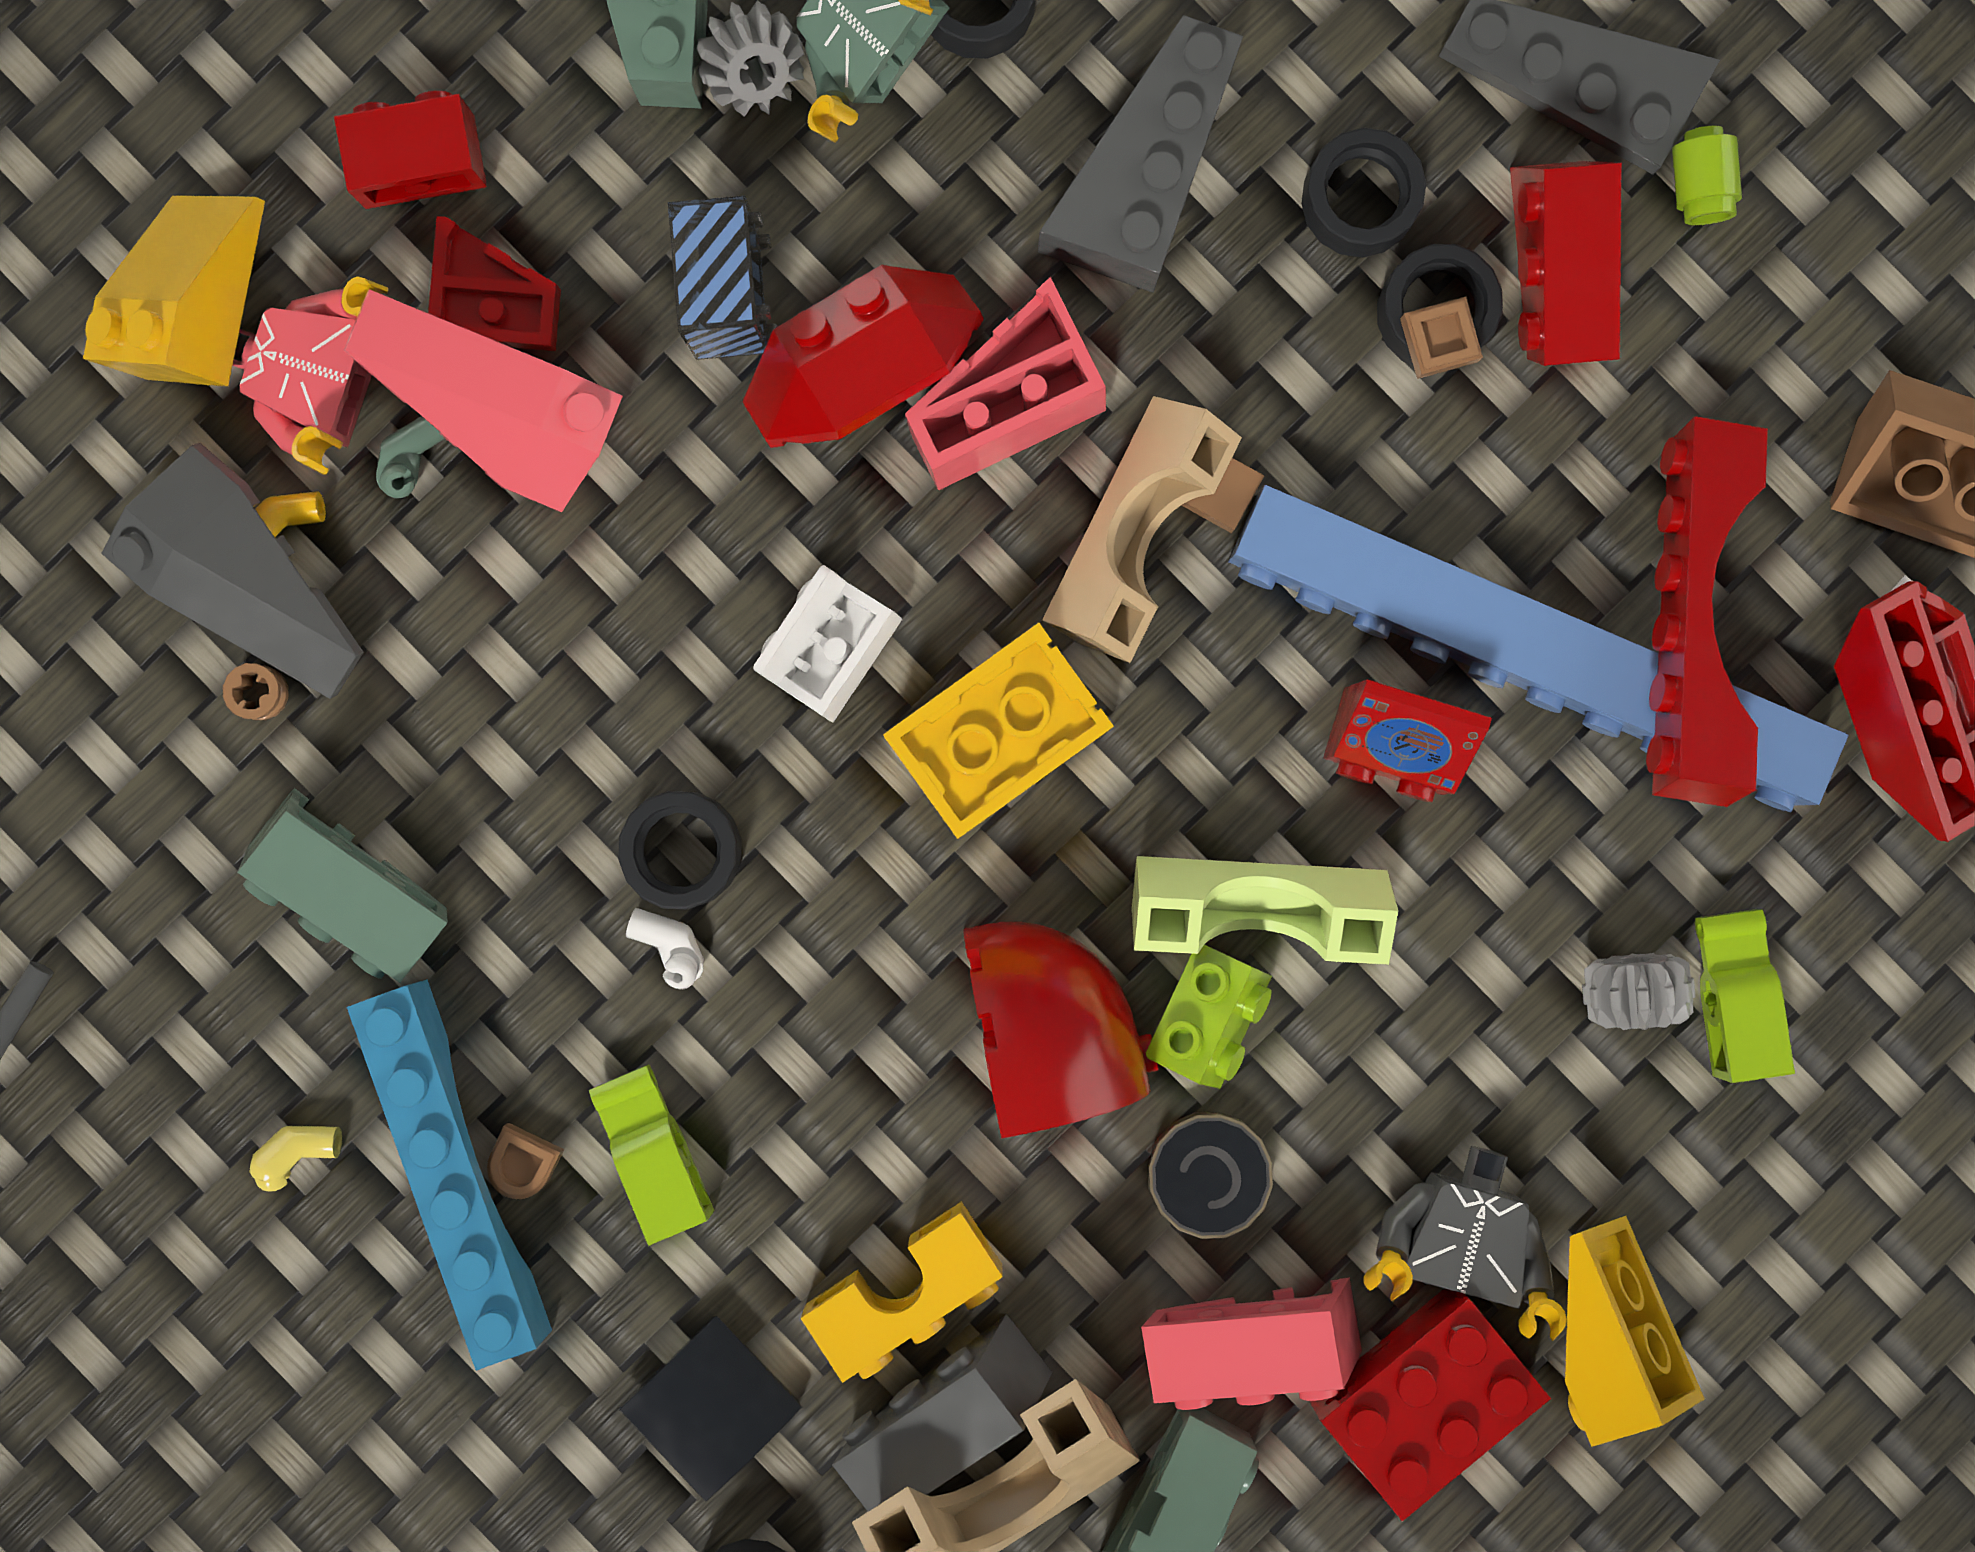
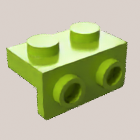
M1204 945L1198 954H1191L1146 1051L1147 1058L1200 1085L1220 1089L1224 1080L1230 1081L1242 1064L1245 1047L1241 1043L1250 1023H1257L1269 1005L1271 989L1267 988L1272 975Z

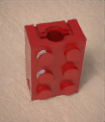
M1444 1288L1360 1357L1344 1389L1338 1390L1337 1395L1328 1399L1309 1402L1322 1424L1403 1522L1551 1398L1474 1303L1464 1293Z

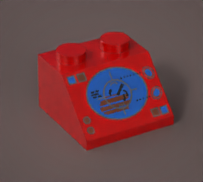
M1366 679L1344 688L1323 759L1339 763L1336 772L1338 775L1368 784H1373L1375 775L1398 781L1397 793L1432 803L1435 793L1440 795L1455 794L1489 730L1492 718Z

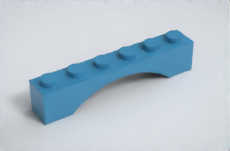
M428 980L409 984L348 1006V1013L475 1370H480L537 1349L552 1331L532 1272L507 1232L477 1162L457 1094L448 1036Z

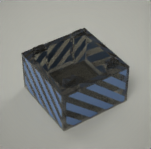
M746 196L668 202L678 332L694 358L702 360L763 354L773 329L778 326L775 323L767 324V320L771 319V309L769 305H765L761 250L771 249L772 246L769 234H759L758 228L764 227L762 213L751 211Z

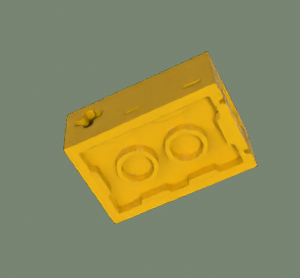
M1037 623L883 734L957 839L1114 727L1103 710L1095 708L1097 702L1056 646L1051 647L1052 640L1040 623Z

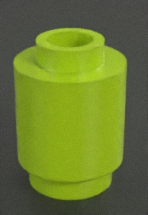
M1705 126L1687 131L1684 134V141L1672 148L1676 204L1678 210L1684 211L1685 224L1706 225L1735 217L1737 215L1736 203L1742 199L1737 137L1724 134L1723 127Z

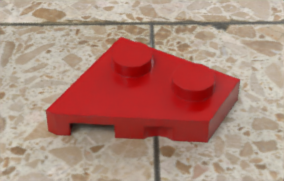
M437 216L428 314L511 348L556 351L561 289L558 285L533 269L519 264L510 255L492 244H486L463 230L449 218Z

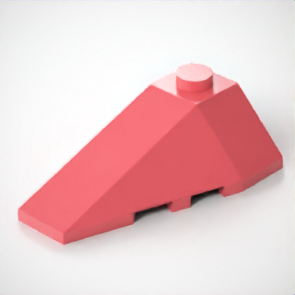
M370 289L366 293L344 348L348 355L401 401L410 405L440 432L439 434L471 458L499 486L558 512L564 510L600 455L623 397L563 368Z

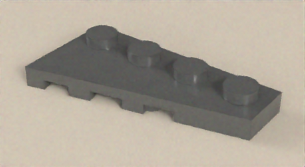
M1470 0L1439 54L1440 58L1652 175L1662 166L1720 61L1712 57L1499 0Z

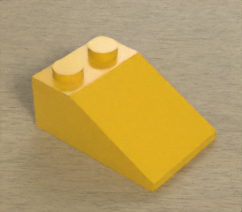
M172 196L96 295L93 310L86 323L85 332L87 340L83 359L146 380L228 386L265 201L257 197Z
M1626 1216L1571 1235L1569 1242L1565 1384L1570 1393L1568 1396V1406L1571 1416L1576 1425L1586 1432L1591 1447L1663 1426L1705 1399Z

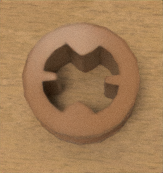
M245 663L234 668L227 675L223 684V698L226 706L237 716L244 719L268 720L277 716L285 708L288 701V685L285 678L276 669L256 663ZM258 675L256 682L268 684L269 694L261 696L259 698L260 707L254 709L256 703L244 700L243 690L250 689L253 685L252 677Z

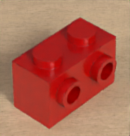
M428 91L417 95L415 102L393 106L384 102H367L354 107L353 113L334 116L346 188L365 209L487 187L475 116L460 94L452 95L447 91Z

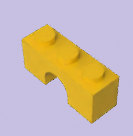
M962 1201L910 1235L908 1249L922 1271L923 1280L920 1286L909 1296L901 1299L881 1297L870 1289L860 1272L856 1270L806 1303L801 1320L842 1383L859 1373L862 1379L876 1374L894 1358L890 1351L910 1338L915 1344L929 1339L945 1326L946 1321L943 1316L963 1303L967 1309L975 1308L998 1291L999 1287L996 1281L1003 1277L1002 1262Z

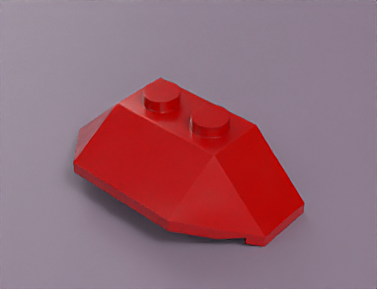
M880 265L773 329L742 402L770 448L782 447L787 442L806 444L842 439L950 374L966 349L972 332L978 330L984 318L979 308L954 275Z
M1908 581L1860 608L1836 660L1834 669L1872 780L1938 841L1949 842L1975 826V645L1963 612L1943 598L1927 591V587L1920 582Z

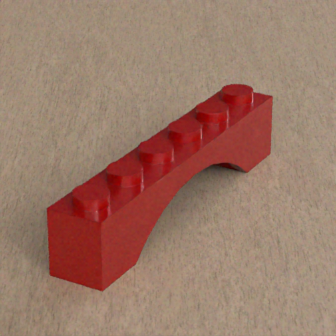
M1694 416L1674 437H1670L1667 440L1661 454L1660 470L1662 474L1667 475L1666 497L1661 503L1657 520L1658 530L1664 533L1663 555L1657 564L1655 572V587L1658 591H1661V611L1655 621L1652 632V646L1654 650L1659 651L1658 674L1652 682L1649 693V705L1651 710L1656 712L1655 735L1649 743L1646 755L1647 770L1653 773L1652 795L1728 807L1756 791L1758 727L1739 701L1723 667L1714 632L1712 594L1717 562L1728 532L1746 505L1766 487L1767 428Z

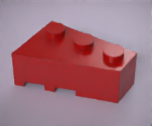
M1576 161L1510 167L1518 252V276L1521 285L1523 313L1519 317L1518 337L1521 349L1527 352L1528 360L1547 366L1620 359L1622 163Z

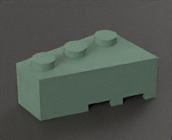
M1204 1408L1192 1410L1178 1409L1102 1552H1214L1226 1532L1230 1514L1239 1494H1244L1248 1490L1258 1470L1259 1459L1256 1458L1258 1451L1250 1433Z

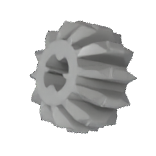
M757 0L750 12L744 15L741 7L731 2L729 12L731 19L723 22L710 16L708 26L713 36L697 39V50L703 59L698 63V73L703 83L711 87L710 92L714 100L722 107L732 102L736 112L745 117L753 104L758 103L760 109L770 115L772 105L770 100L775 96H779L791 101L792 90L787 82L804 79V68L799 61V58L804 55L803 44L799 36L792 32V25L788 18L781 14L780 11L770 15L766 5L761 4ZM752 56H756L751 61L746 62L747 59L751 58Z
M1632 953L1624 956H1611L1607 959H1596L1584 969L1585 984H1582L1583 1003L1587 1005L1588 1019L1604 1028L1617 1027L1622 1030L1637 1028L1646 1030L1653 1027L1667 1028L1670 1024L1683 1023L1693 1013V998L1696 997L1694 978L1690 974L1689 962L1680 957H1675L1672 954Z

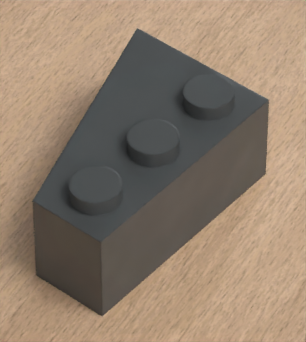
M1005 1314L970 1343L947 1358L921 1381L917 1379L905 1386L892 1398L889 1406L875 1416L870 1411L850 1425L842 1435L847 1443L832 1466L867 1511L872 1510L907 1486L927 1495L1024 1431L1026 1425L1020 1414L1038 1403L1052 1371L1008 1314Z

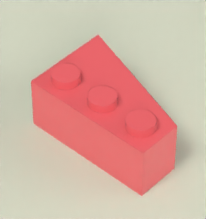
M1051 277L1036 290V296L1010 320L1006 318L992 331L993 336L967 361L962 359L952 369L950 374L943 377L905 413L912 438L938 490L1106 411V386Z
M1350 1277L1331 1280L1332 1293L1294 1298L1293 1289L1289 1287L1272 1290L1274 1298L1272 1301L1235 1304L1234 1297L1156 1310L1141 1327L1154 1403L1175 1402L1177 1409L1192 1410L1206 1407L1213 1402V1399L1236 1397L1237 1403L1240 1405H1258L1273 1400L1275 1398L1274 1394L1299 1393L1300 1399L1307 1401L1323 1400L1337 1395L1338 1390L1344 1389L1362 1352Z

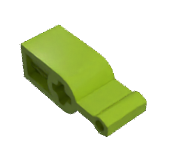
M1753 909L1695 918V929L1700 942L1704 972L1700 977V995L1712 1076L1730 1083L1795 1074L1783 991L1777 971L1770 964L1766 938L1767 924L1763 910Z
M648 1064L589 1090L590 1097L609 1137L610 1150L615 1167L648 1246L708 1221L715 1210L676 1120L667 1109L651 1066Z

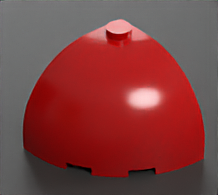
M997 922L963 929L967 958H969L971 966L970 977L978 1019L982 1020L984 1030L985 1058L1001 1139L1059 1127L1103 1115L1131 1105L1145 1098L1151 1092L1147 1073L1158 1071L1157 1063L1146 1056V1051L1152 1040L1151 1034L1138 1036L1132 1011L1121 986L1106 964L1093 951L1063 932L1035 923Z

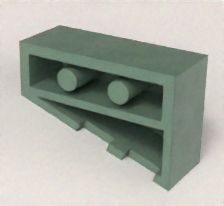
M606 0L626 74L640 105L702 109L703 81L698 73V63L703 59L697 50V39L706 37L708 0Z
M294 788L248 845L237 872L246 878L243 886L260 901L270 906H276L280 901L299 914L300 917L297 920L299 925L315 938L325 943H329L334 938L352 950L354 953L351 955V959L368 974L382 979L387 974L401 983L448 923L447 908L387 860L379 862L353 844L351 841L355 835L344 826L337 824L332 829L304 810L303 807L309 799Z

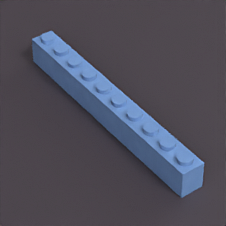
M1264 485L1256 495L1228 561L1241 567L1238 573L1240 578L1270 590L1273 589L1276 582L1298 592L1295 599L1298 603L1324 614H1330L1334 607L1355 616L1353 626L1373 636L1388 639L1390 632L1411 640L1413 643L1410 650L1426 659L1438 663H1446L1447 658L1450 657L1471 667L1468 675L1487 685L1503 688L1505 682L1525 689L1528 691L1525 700L1540 708L1561 713L1564 706L1585 715L1582 723L1584 726L1601 734L1616 738L1619 737L1621 731L1643 740L1640 749L1647 753L1649 743L1655 735L1656 712L1650 708L1649 693L1652 682L1658 674L1659 653L1270 486ZM1733 686L1739 701L1758 727L1756 789L1758 791L1755 799L1771 807L1792 812L1794 805H1819L1849 735Z

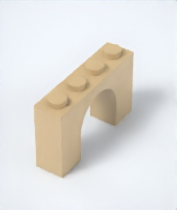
M1075 1379L1020 1414L1033 1440L1023 1451L996 1471L966 1487L938 1496H928L907 1486L854 1520L852 1524L866 1552H999L1138 1463L1140 1459L1110 1406Z

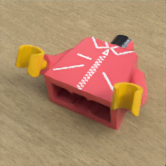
M362 277L352 278L343 289L331 290L292 300L286 309L267 308L262 315L256 334L242 329L239 330L232 365L244 369L240 382V392L254 400L253 412L256 420L281 450L293 455L296 461L323 475H326L330 470L322 465V457L325 451L332 446L341 449L342 446L348 448L372 374L344 351L367 291L370 289L379 294L388 293V287Z

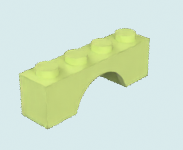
M1137 856L1132 899L1134 950L1198 954L1205 943L1220 934L1236 930L1258 929L1294 937L1312 947L1325 961L1389 965L1398 908L1388 870Z

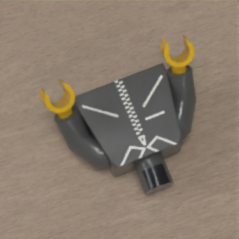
M1471 1146L1462 1180L1431 1172L1425 1183L1414 1184L1385 1211L1376 1249V1256L1380 1261L1367 1270L1364 1275V1285L1370 1291L1380 1284L1383 1276L1382 1273L1389 1276L1393 1283V1291L1390 1294L1391 1301L1408 1291L1412 1285V1280H1417L1515 1308L1520 1307L1521 1300L1523 1299L1524 1302L1529 1304V1307L1520 1317L1518 1326L1521 1334L1527 1338H1531L1536 1333L1535 1315L1543 1317L1549 1323V1335L1552 1341L1559 1336L1566 1326L1567 1318L1565 1311L1560 1304L1552 1300L1555 1294L1550 1259L1538 1220L1529 1212V1205L1514 1194L1499 1190L1507 1156L1488 1149Z

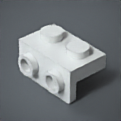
M823 565L818 569L813 578L807 581L800 589L795 605L781 626L765 641L761 655L754 664L753 669L833 723L902 621V618L891 609L847 583L838 574Z

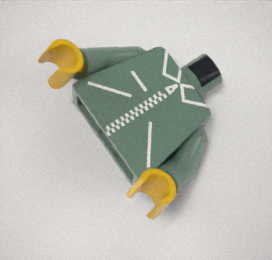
M807 0L796 17V25L806 39L805 50L816 87L817 99L811 106L808 114V126L810 129L836 143L839 139L837 136L839 122L842 121L849 126H853L858 120V113L849 107V100L852 103H883L949 7L942 0Z

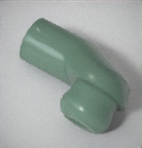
M422 416L387 436L381 443L376 481L379 488L390 497L403 498L413 491L418 481L422 453L445 439Z

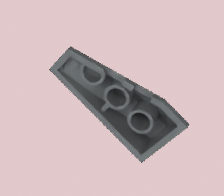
M201 443L190 446L124 508L101 554L151 597L329 699L337 696L364 653L323 592L318 588H309L288 557L295 553L283 535L276 538L272 535L254 509L260 501L249 485Z

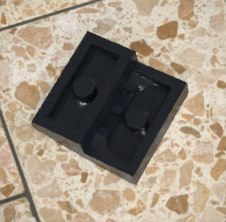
M713 1316L668 1362L663 1363L618 1410L704 1501H707L735 1476L798 1413L802 1406L717 1316Z

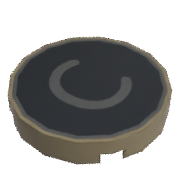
M1194 1112L1172 1122L1157 1138L1150 1155L1148 1188L1160 1214L1179 1231L1201 1239L1226 1238L1248 1228L1264 1211L1273 1188L1272 1161L1262 1139L1242 1120L1227 1114Z

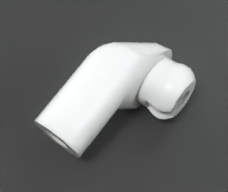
M635 908L627 926L626 937L657 947L666 969L663 973L665 982L675 989L689 988L693 985L694 981L700 978L704 962L691 928L682 922Z

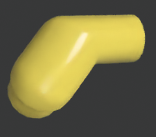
M285 1126L281 1128L252 1156L250 1174L255 1178L257 1186L269 1192L282 1189L287 1185L286 1179L291 1175L290 1169L301 1158H338L342 1146L340 1127Z

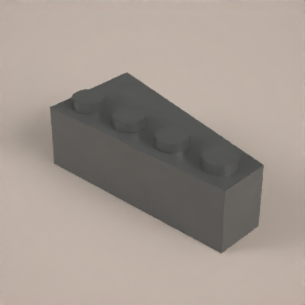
M1185 15L1182 16L1040 230L1038 253L1154 293L1243 38L1242 35Z

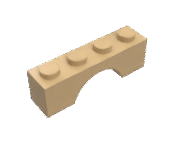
M1153 396L1042 621L1079 644L1131 663L1158 608L1157 604L1148 594L1143 576L1144 559L1149 543L1161 523L1175 509L1194 498L1215 493L1242 437L1207 409Z

